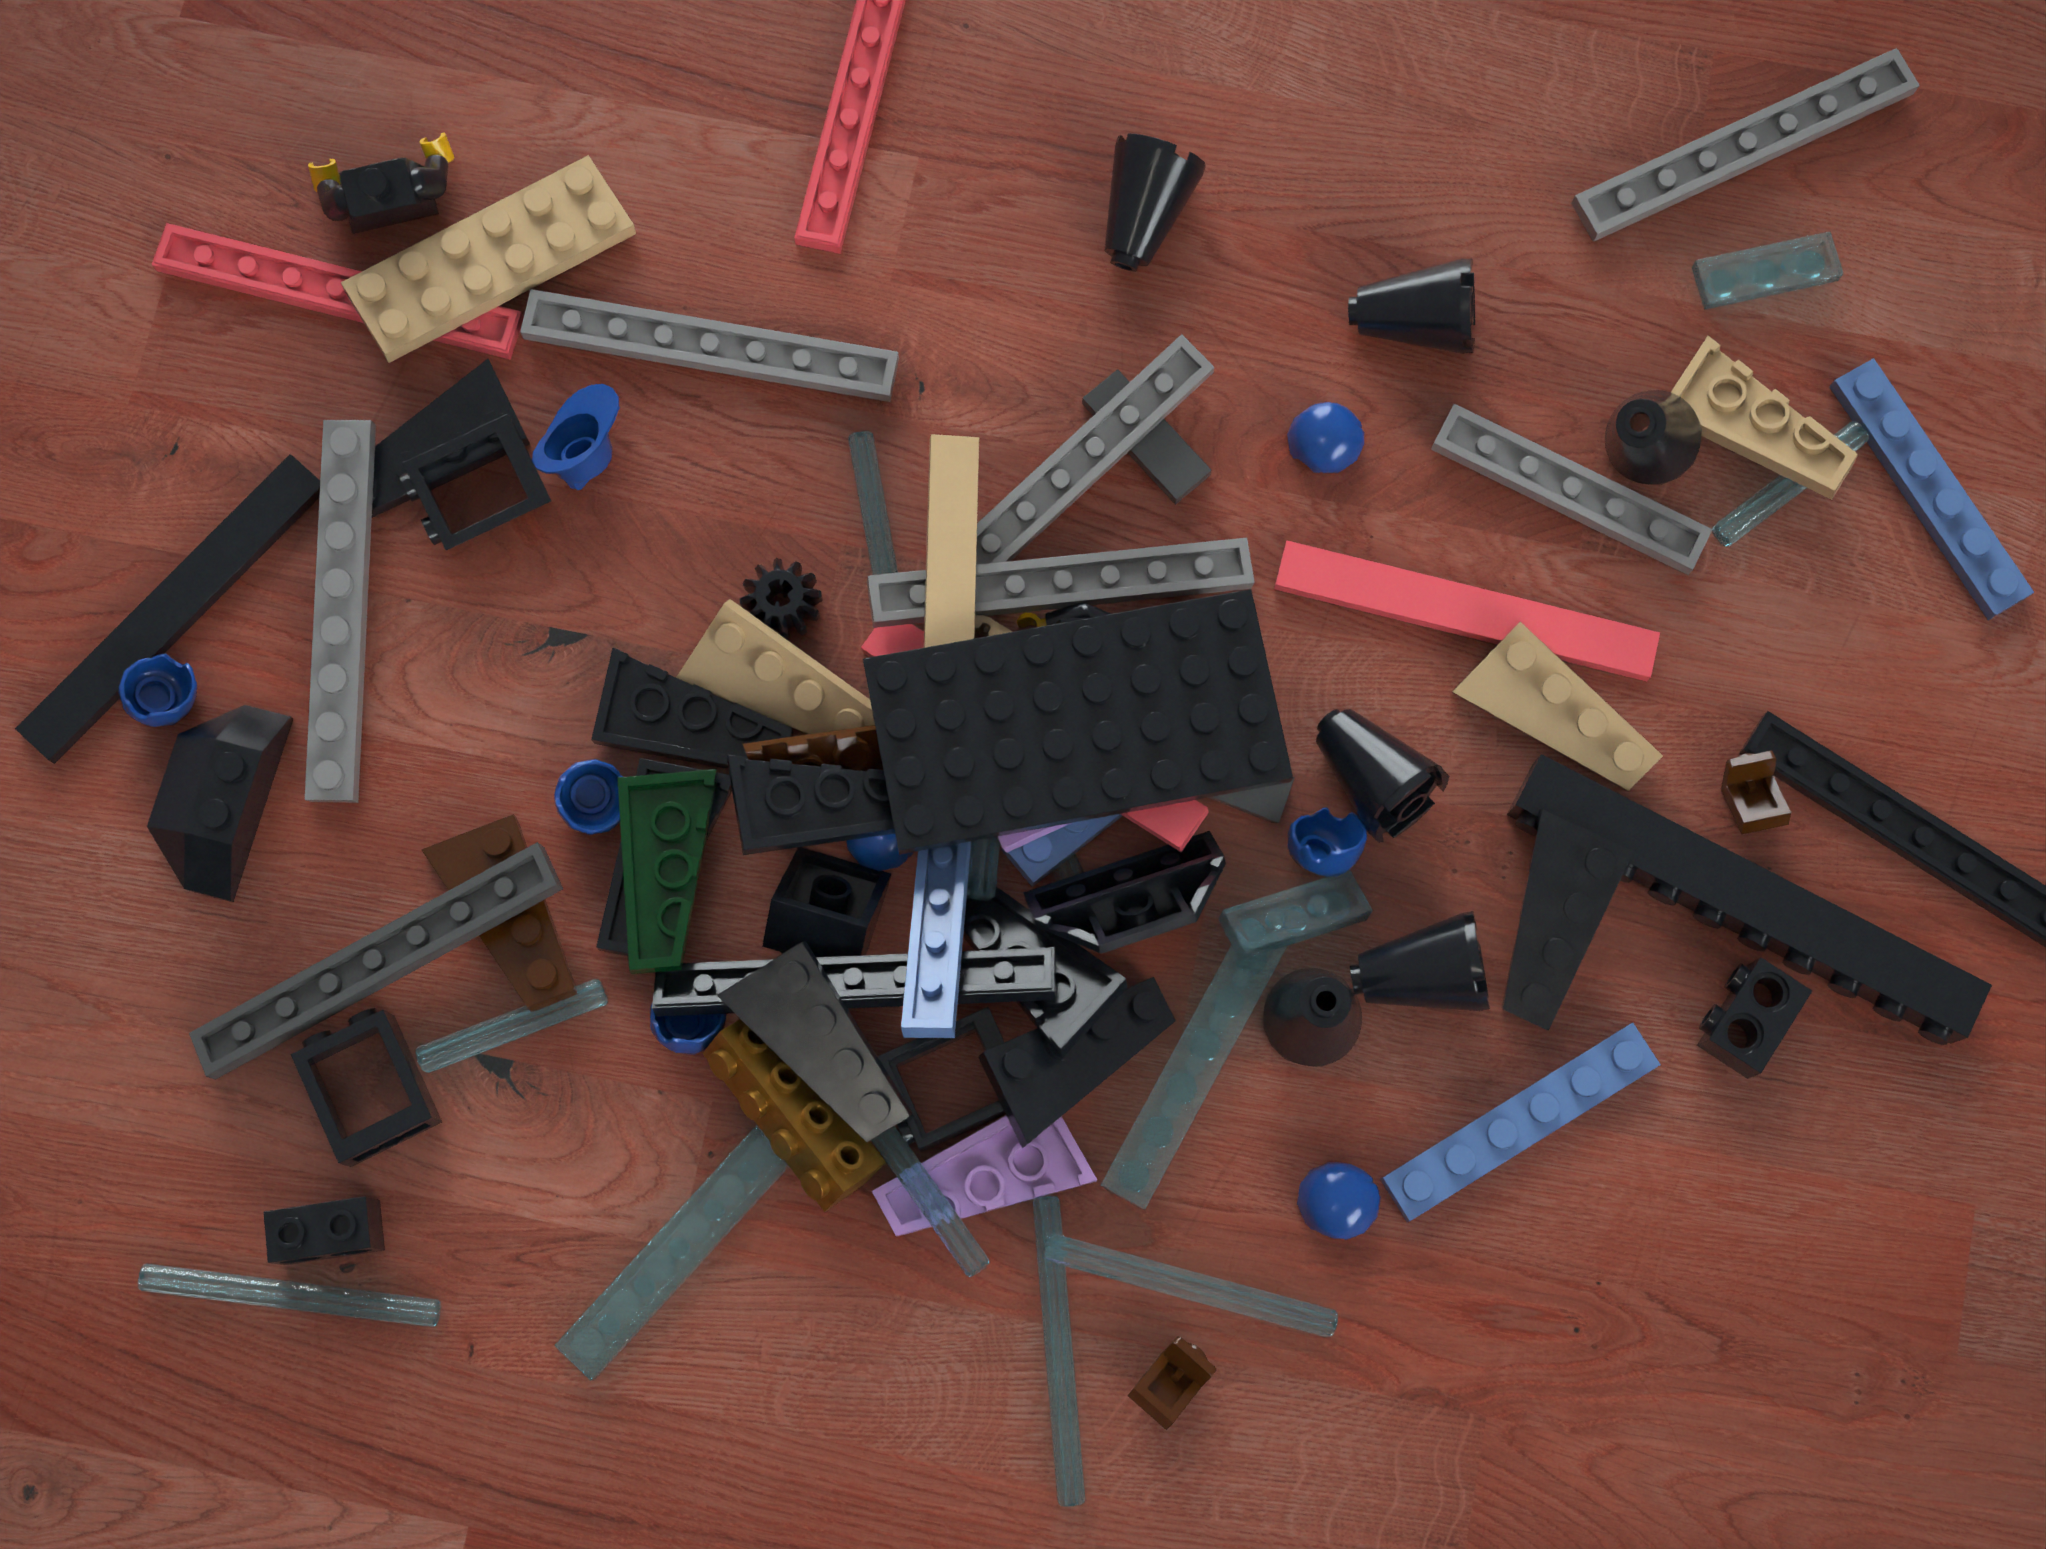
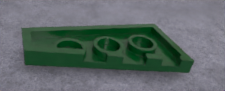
M717 769L617 777L628 959L631 974L682 970L717 783Z

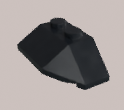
M244 705L177 735L147 828L185 890L234 902L293 722L291 716Z
M1207 831L1192 836L1182 852L1168 844L1023 892L1038 928L1102 954L1197 922L1226 862L1212 833Z

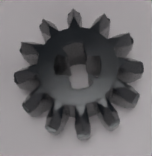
M777 557L773 562V571L768 572L764 566L758 564L755 570L759 581L745 579L743 582L744 589L749 594L740 598L741 607L750 611V614L774 631L778 629L779 634L786 640H789L790 637L788 629L795 627L799 634L805 635L807 627L803 619L817 621L820 615L813 605L823 601L821 591L813 589L817 583L815 575L813 573L801 575L802 566L797 561L793 562L786 571L784 570L782 560ZM780 593H783L784 598L788 595L790 601L780 607L778 601L775 604L773 597Z

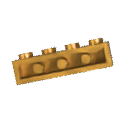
M741 1019L721 1030L703 1052L713 1074L724 1081L738 1099L744 1114L755 1121L770 1141L774 1153L782 1160H785L801 1181L804 1192L811 1199L815 1200L824 1212L866 1184L886 1163L870 1141L866 1142Z

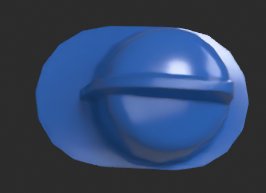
M605 384L589 385L578 390L565 401L547 432L533 451L532 462L537 470L546 474L555 473L572 489L581 490L589 480L598 476L608 467L612 460V445L608 432L619 411V396L612 387Z

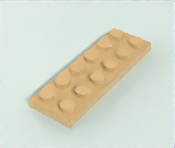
M588 155L342 281L341 284L387 362L390 363L636 234L633 222Z

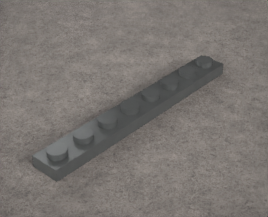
M538 842L190 1032L189 1035L206 1077L214 1080L220 1078L563 890L545 847Z

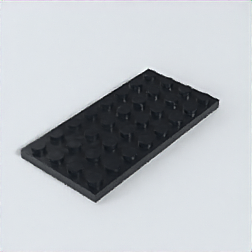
M1251 589L863 659L899 855L1291 782L1293 779Z

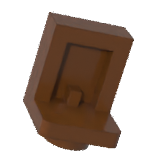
M1773 751L1756 754L1746 753L1726 761L1721 792L1741 835L1789 825L1791 811L1773 776L1777 761Z
M1177 1336L1158 1356L1127 1396L1167 1430L1201 1387L1214 1375L1216 1368L1208 1361L1205 1353L1199 1347L1192 1343H1187L1183 1338Z

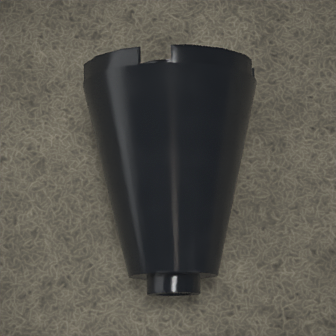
M1128 133L1126 140L1122 135L1118 136L1114 150L1104 249L1108 255L1112 256L1111 264L1133 272L1137 271L1138 266L1149 265L1203 177L1206 165L1201 158L1192 152H1189L1187 160L1179 157L1175 153L1177 145L1151 136Z
M1461 258L1358 287L1357 297H1349L1348 300L1349 325H1358L1359 335L1461 354L1474 353L1475 338H1471V325H1475L1474 272H1471L1473 259Z
M1663 390L1643 391L1630 396L1614 410L1605 431V448L1612 465L1625 478L1641 484L1662 485L1681 477L1694 464L1701 444L1702 428L1693 408L1678 395Z
M1335 709L1328 713L1317 726L1319 734L1317 735L1316 743L1368 833L1379 843L1384 842L1383 833L1388 832L1395 838L1414 825L1435 804L1429 796L1436 786L1444 792L1448 785L1450 776L1440 765L1352 709H1346L1341 712Z
M1474 912L1460 913L1358 954L1359 964L1350 965L1355 995L1364 993L1366 1003L1469 1011L1489 1010L1488 989L1479 941H1477V925Z
M1305 968L1287 974L1271 989L1264 1006L1263 1027L1271 1046L1284 1059L1304 1066L1323 1067L1340 1060L1355 1045L1362 1027V1011L1357 995H1355L1354 990L1345 980L1327 970Z

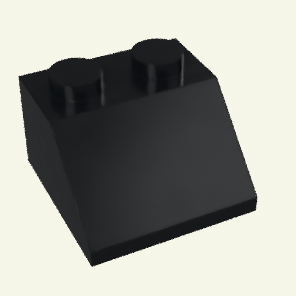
M798 847L771 899L762 947L779 951L783 954L805 940L816 958L866 955L889 886L891 873L877 871L854 862Z

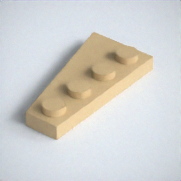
M1707 336L1671 391V393L1684 399L1693 408L1702 428L1701 436L1832 500L1853 467L1858 454L1811 416L1804 418L1789 406L1790 400L1776 389L1771 392L1752 376L1753 371L1739 359L1736 362L1732 361L1720 351L1721 345L1710 336Z
M731 599L723 604L676 677L807 734L875 725L869 698Z
M1521 622L1452 691L1627 791L1663 757L1657 749Z

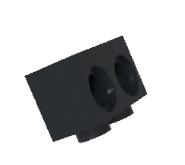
M1761 957L1747 966L1741 963L1736 967L1724 986L1725 989L1730 991L1721 1007L1714 1004L1699 1025V1029L1705 1033L1697 1046L1747 1079L1762 1073L1812 993L1811 989ZM1756 983L1762 984L1770 990L1772 995L1770 1007L1760 1005L1754 998L1753 989ZM1730 1024H1736L1744 1030L1747 1037L1744 1048H1738L1730 1042L1727 1034Z
M364 1196L263 1212L267 1260L271 1264L285 1266L385 1250L381 1204L378 1199Z

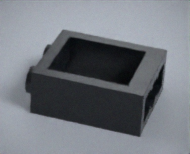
M505 414L402 462L406 473L399 476L410 500L413 502L420 499L428 514L427 517L421 519V522L433 545L442 542L445 550L451 549L552 501L509 414ZM497 434L528 499L453 534L421 468Z
M989 1007L957 1020L955 1038H917L878 1056L912 1112L909 1117L897 1123L906 1146L916 1142L920 1152H924L1005 1115L998 1100L926 1133L897 1069L973 1033L977 1034L984 1051L1005 1043Z
M376 1008L367 1009L352 1016L348 1020L350 1026L334 1034L330 1030H326L308 1037L302 1042L304 1048L291 1054L338 1163L353 1167L442 1123L395 1016L385 1010L377 1012ZM380 1033L412 1105L347 1136L315 1063Z

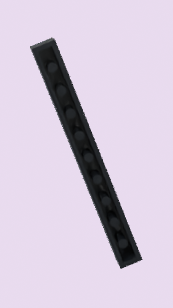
M1542 754L1532 764L1507 813L1508 816L1517 820L1515 825L1522 831L1536 836L1540 809H1544L1625 846L1634 852L1620 881L1630 883L1634 880L1649 888L1648 894L1654 899L1672 906L1678 903L1694 911L1693 917L1700 923L1716 929L1723 926L1739 934L1738 941L1753 950L1764 952L1768 949L1784 958L1782 963L1791 970L1805 975H1810L1812 972L1828 980L1827 986L1842 996L1849 998L1859 996L1874 1004L1872 1009L1887 1019L1897 1022L1904 1019L1919 1027L1918 1033L1931 1042L1947 1045V1043L1952 1044L1969 1037L1992 987L1991 984Z

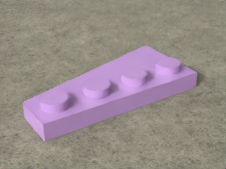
M1004 1116L874 1189L872 1193L896 1237L1097 1182V1178L1062 1116L1024 1148L1021 1147L1007 1116Z

